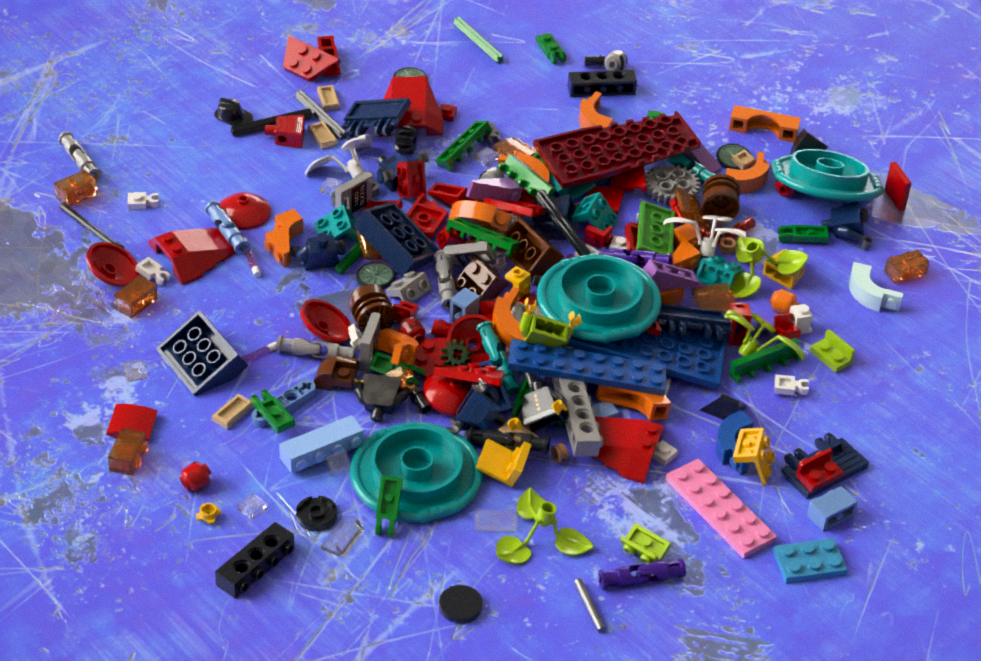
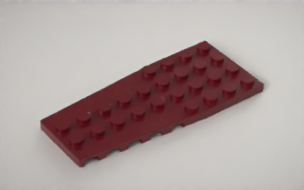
M674 111V115L666 116L663 113L654 119H650L647 116L638 122L630 119L626 120V124L618 125L617 122L610 123L609 127L602 128V125H597L533 140L534 148L562 189L618 175L698 149L701 144L699 138L678 111Z

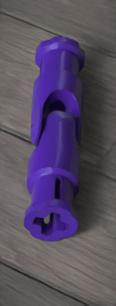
M601 247L599 250L600 255L621 258L638 267H644L649 259L673 265L672 253L666 255L653 251H631L619 248L609 250L605 247Z
M678 558L677 561L666 562L662 560L649 564L617 567L616 570L605 572L599 570L598 581L600 588L606 589L607 586L618 585L622 587L647 581L667 580L668 577L680 575L685 577L686 565L684 559ZM636 571V577L632 576L630 573Z

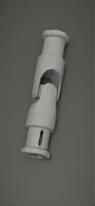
M65 131L61 133L58 141L61 145H64L65 151L77 163L80 171L86 174L89 182L98 181L101 178L102 172L99 168L95 167L94 161L87 156L81 144L76 139H73L74 136L71 132Z
M439 250L434 254V260L437 262L435 267L438 276L439 295L442 299L441 308L450 311V299L456 295L455 282L452 276L453 269L449 258L444 254V250Z
M279 335L276 345L277 353L284 351L298 356L312 354V357L319 359L339 355L356 357V346L344 347L338 343L313 341L312 344L303 338L289 339ZM321 344L328 347V353L325 356H317L322 352Z

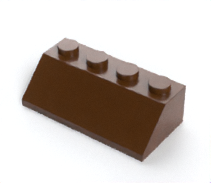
M519 216L504 234V236L520 242L519 248L513 250L510 259L519 268L530 273L531 277L545 274L552 266L559 263L565 257L532 225ZM499 247L506 254L507 250Z

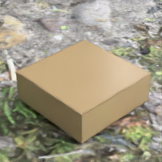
M746 150L733 155L731 158L741 170H745L756 163V159Z

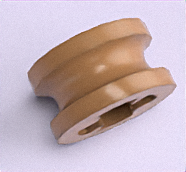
M730 237L722 238L719 246L720 252L726 255L733 254L736 241Z
M563 443L551 447V455L556 463L569 459L568 450Z

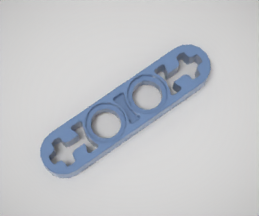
M303 380L275 398L289 413L315 396L316 385L311 380ZM289 397L297 398L294 401L287 400ZM257 409L252 412V423L254 426L264 428L270 425Z

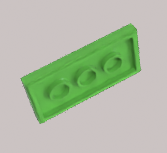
M642 200L639 207L636 250L653 251L666 255L672 253L673 255L675 222L665 225L663 223L666 219L675 217V212Z

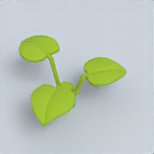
M739 236L735 250L736 258L744 264L750 262L751 273L736 275L731 287L732 297L746 298L759 290L761 279L758 276H754L753 262L761 261L764 255L775 265H778L777 269L783 275L797 273L807 262L808 255L801 251L787 250L780 253L778 261H776L764 250L765 246L761 240L749 237L744 239Z
M728 310L724 318L733 319L748 328L746 337L742 342L743 344L738 350L743 357L761 351L776 340H780L794 349L801 357L802 362L805 360L803 350L785 336L777 335L761 347H758L760 343L756 339L764 327L772 333L776 332L775 327L759 315L751 312L752 318L761 324V327L754 337H750L751 331L754 332L755 328L736 311Z
M530 487L519 498L516 511L523 519H534L536 522L523 543L514 536H504L499 539L496 544V555L502 561L514 565L523 564L528 561L531 551L525 546L538 525L547 527L553 524L554 535L558 537L555 540V546L566 555L577 556L591 550L593 544L584 535L572 528L563 527L558 532V519L554 517L557 510L556 506L551 502L545 501Z

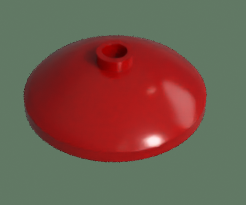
M234 193L225 197L219 203L221 209L225 210L239 230L257 228L267 222L271 215L269 202L255 193Z
M97 242L91 245L86 252V262L89 269L99 280L115 287L131 286L139 277V273L135 270L137 262L134 257L116 244Z
M310 299L303 303L300 308V316L305 327L314 336L325 342L338 344L345 343L350 339L348 327L351 326V323L338 308L318 299Z
M478 314L464 315L451 325L447 333L446 342H450L453 346V339H456L458 345L461 340H464L463 347L473 344L475 349L470 348L467 351L473 352V356L468 357L472 360V363L490 360V356L482 344L483 339L480 333L477 332L476 327L482 322H492V320ZM454 352L453 358L455 360L456 358L460 360L459 357L461 354L459 352H457V354L456 352Z
M433 373L425 381L423 394L426 401L435 410L442 414L456 417L458 408L475 382L434 376Z

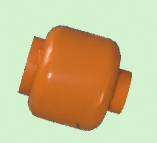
M785 289L775 291L770 299L772 310L779 314L789 313L791 306L799 305L796 294Z

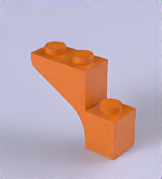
M295 209L276 215L275 230L265 233V249L284 268L290 265V241L298 234L303 233V218Z
M687 223L674 228L673 244L677 249L673 253V265L688 270L696 269L699 267L701 253L697 250L700 249V245H698L696 229Z
M602 385L597 386L595 397L600 401L636 409L642 412L649 421L667 420L671 407V402L666 395L661 396Z

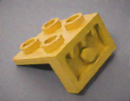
M764 428L740 429L733 454L734 462H755L762 485H767L768 477H771V465L775 462V453L770 448V438L766 436Z
M487 439L476 469L512 487L523 471L531 444L524 441L520 448L516 447L512 451Z

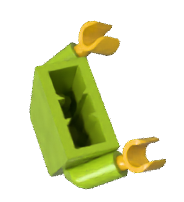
M526 298V312H523L520 331L522 336L525 337L524 341L527 343H543L546 346L557 347L568 343L575 330L574 327L579 326L582 320L580 314L575 318L574 311L568 315L569 324L538 314L532 315L531 313L536 311V300L533 305H528V298Z

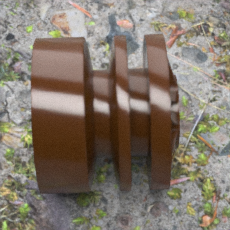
M726 174L713 175L703 185V213L706 216L715 215L733 219L738 214L740 207L739 183L734 177Z
M364 285L356 289L348 300L349 309L362 333H364L370 315L373 312L380 314V330L390 329L396 320L393 306L384 288L379 285Z

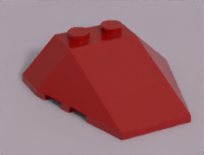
M392 77L384 99L409 98L411 101L408 110L394 129H398L400 126H412L416 129H426V136H443V117L427 77ZM390 133L389 136H384V135L382 134L381 136H375V137H392V133Z
M217 227L170 231L148 241V244L156 254L164 252L173 263V275L181 285L200 279L205 271L214 269L215 264L221 260L224 262L236 253L234 247L227 242Z
M595 416V421L599 423V435L603 437V447L600 448L598 456L590 457H596L603 462L605 467H612L617 470L621 477L644 484L650 469L651 459L658 442H661L666 426L649 420Z

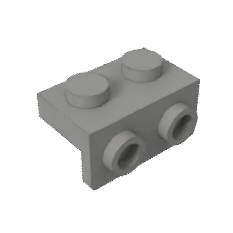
M409 271L404 274L402 279L394 281L391 284L392 286L386 289L388 297H400L403 301L413 303L431 290V285L425 272Z

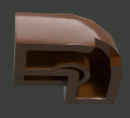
M339 355L330 356L323 360L317 369L313 381L316 389L332 391L333 386L351 388L360 368L359 358Z

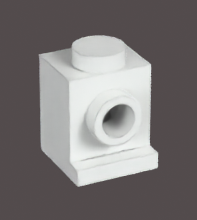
M805 304L791 306L789 313L793 314V325L801 330V334L812 333L810 322H812L813 317L809 307Z

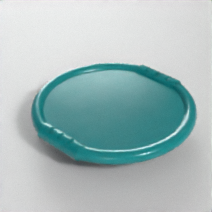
M803 149L795 151L792 155L779 157L771 163L774 178L777 181L811 196L835 201L862 202L876 199L884 193L879 176L870 172L867 165L845 154L820 149Z
M593 253L560 260L559 263L552 266L542 276L537 288V301L543 315L547 318L569 324L568 315L570 312L574 311L575 318L580 314L582 323L574 327L575 330L572 337L591 342H602L605 344L639 336L656 321L661 310V294L657 284L650 275L629 261L609 255Z
M413 421L375 431L356 449L350 464V479L354 491L375 512L381 476L403 478L397 520L421 524L457 514L469 505L481 488L484 473L476 469L480 457L477 450L463 436L458 433L452 434L446 427Z

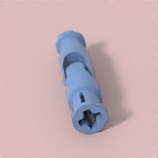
M210 201L205 206V212L211 216V220L227 242L234 247V251L238 255L245 254L250 248L249 242L243 239V234L234 222L231 221L225 210L221 209L220 204L217 201Z

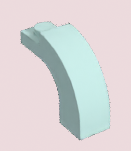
M854 262L849 280V289L853 297L859 303L874 311L879 312L881 307L899 312L903 293L877 286L870 279L872 266Z

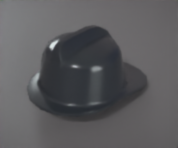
M220 98L218 109L214 112V116L217 119L233 126L253 121L251 113L242 109L238 100Z

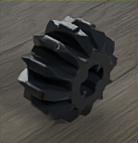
M400 126L398 128L394 142L397 153L402 155H412L414 153L418 139L416 128L412 126Z

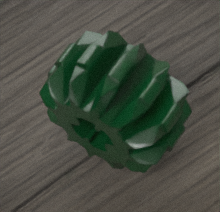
M453 339V346L450 342H446L447 348L441 349V352L445 355L440 356V360H447L443 363V367L472 363V360L468 357L473 356V352H467L471 346L463 347L464 340H461L458 345L457 340ZM454 352H456V354L457 352L461 354L459 357L460 360H458V358H456V360L453 358Z

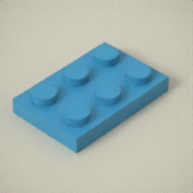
M834 538L773 547L772 552L785 584L847 575L848 569Z

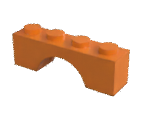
M734 105L729 130L746 133L751 129L762 128L775 133L778 140L794 143L798 135L801 118Z

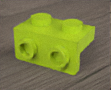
M637 523L633 525L626 537L622 536L620 538L623 550L631 555L635 553L641 556L640 559L646 564L662 561L672 546L667 540Z

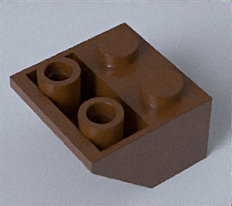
M474 256L456 279L455 289L460 292L462 289L467 288L480 297L491 301L500 295L508 282L487 262Z

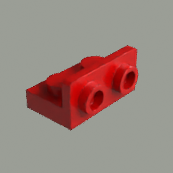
M424 160L397 162L396 173L398 176L397 190L399 197L411 198L419 197L421 193L426 194Z
M831 448L819 451L814 456L808 459L805 458L798 464L796 477L811 493L843 476L844 471L831 459L833 453Z

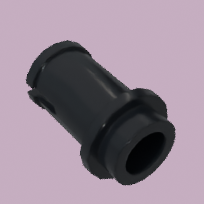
M601 54L599 56H585V66H605V56H601Z
M414 389L410 393V400L417 405L422 414H426L432 409L424 397L423 390Z

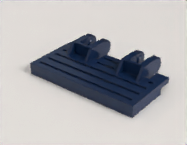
M409 98L355 101L344 117L345 122L342 128L348 129L347 135L350 138H353L355 135L357 137L364 135L368 128H374L375 136H381L382 134L389 136L408 110L411 101Z
M661 304V310L657 317L658 323L665 325V329L670 335H673L674 331L677 330L680 336H685L687 328L702 329L701 333L705 339H710L714 335L716 340L721 341L723 331L732 333L731 321L729 318H724V311Z
M827 433L824 436L825 440L820 437L815 439V445L819 450L808 455L802 449L797 448L793 451L794 456L791 453L786 454L784 461L788 465L783 467L781 472L796 490L806 499H809L868 468L869 461L843 438L837 439L831 433ZM831 448L833 451L831 459L844 471L843 476L811 493L796 477L798 464L803 459H808L819 451Z

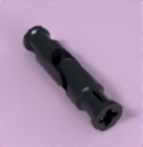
M470 427L467 436L471 444H485V441L490 439L510 450H515L516 447L520 448L523 442L526 441L531 444L529 452L540 451L544 454L549 453L551 444L550 436L542 438L534 437L533 434L502 433L494 429H486L485 431L477 430L474 427ZM514 436H518L521 438L520 443L516 446H514Z

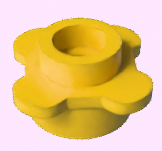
M205 503L201 505L200 512L196 514V519L213 524L216 521L215 518L221 514V510L212 503Z

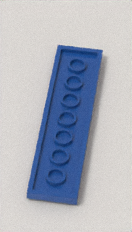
M511 339L508 370L582 381L661 396L665 395L666 365Z

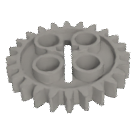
M664 164V167L657 165V169L652 167L651 171H647V174H645L647 195H652L651 199L657 198V202L664 201V204L670 202L673 197L677 202L682 200L684 204H687V200L692 202L693 198H697L701 186L700 178H697V174H692L693 170L687 171V167L680 168V165L674 167L673 164L670 166Z

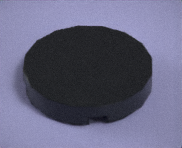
M310 496L300 501L296 507V520L306 530L317 532L327 530L337 521V506L327 497L318 496V498H313V496Z
M451 586L440 595V612L449 621L452 619L457 621V623H468L478 618L482 610V597L476 589L470 586Z

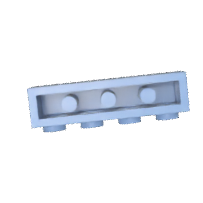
M352 415L280 443V459L292 474L359 447L364 441V430Z

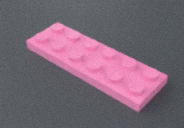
M699 459L666 474L665 480L743 559L776 542L777 536Z

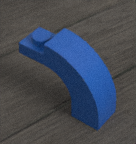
M743 410L735 412L723 420L718 430L716 454L721 464L729 462L730 466L739 475L746 474L749 462L735 463L733 459L740 429L753 428L754 424Z

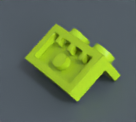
M830 329L826 331L824 339L811 345L809 350L835 373L852 365L855 350Z

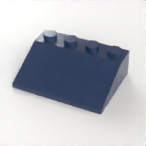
M394 202L365 209L353 224L358 233L364 236L370 242L371 247L376 249L382 255V258L389 262L395 272L404 277L405 273L409 271L415 272L432 261L434 254L439 251V248Z
M200 310L156 348L194 396L234 379L249 366Z

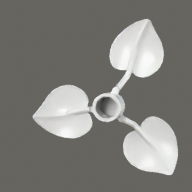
M364 134L343 144L342 150L351 151L353 159L347 162V167L334 156L330 157V155L315 160L308 166L305 172L306 177L312 170L330 161H335L346 173L350 172L352 178L365 173L358 160L356 149L371 147V135Z
M703 216V219L713 220L710 237H703V240H701L696 221L672 217L666 219L663 223L665 225L670 222H681L694 226L698 245H701L700 253L702 256L714 257L715 247L722 233L730 232L746 239V232L743 230L715 228L716 222L722 224L733 220L729 217ZM714 231H718L714 239Z

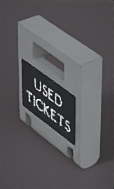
M365 172L335 188V208L343 205L344 198L347 197V209L352 214L364 209L367 203L372 201V173Z
M485 241L444 247V254L455 267L467 266L474 256L488 264L497 263V254L488 242Z
M377 312L371 313L362 339L358 341V346L360 347V371L370 373L369 367L376 351H378L376 346L380 334V314Z

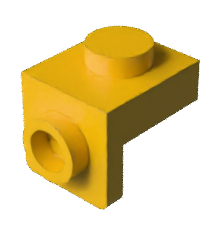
M516 266L505 274V279L512 282L514 287L520 289L518 301L529 294L531 290L530 273Z

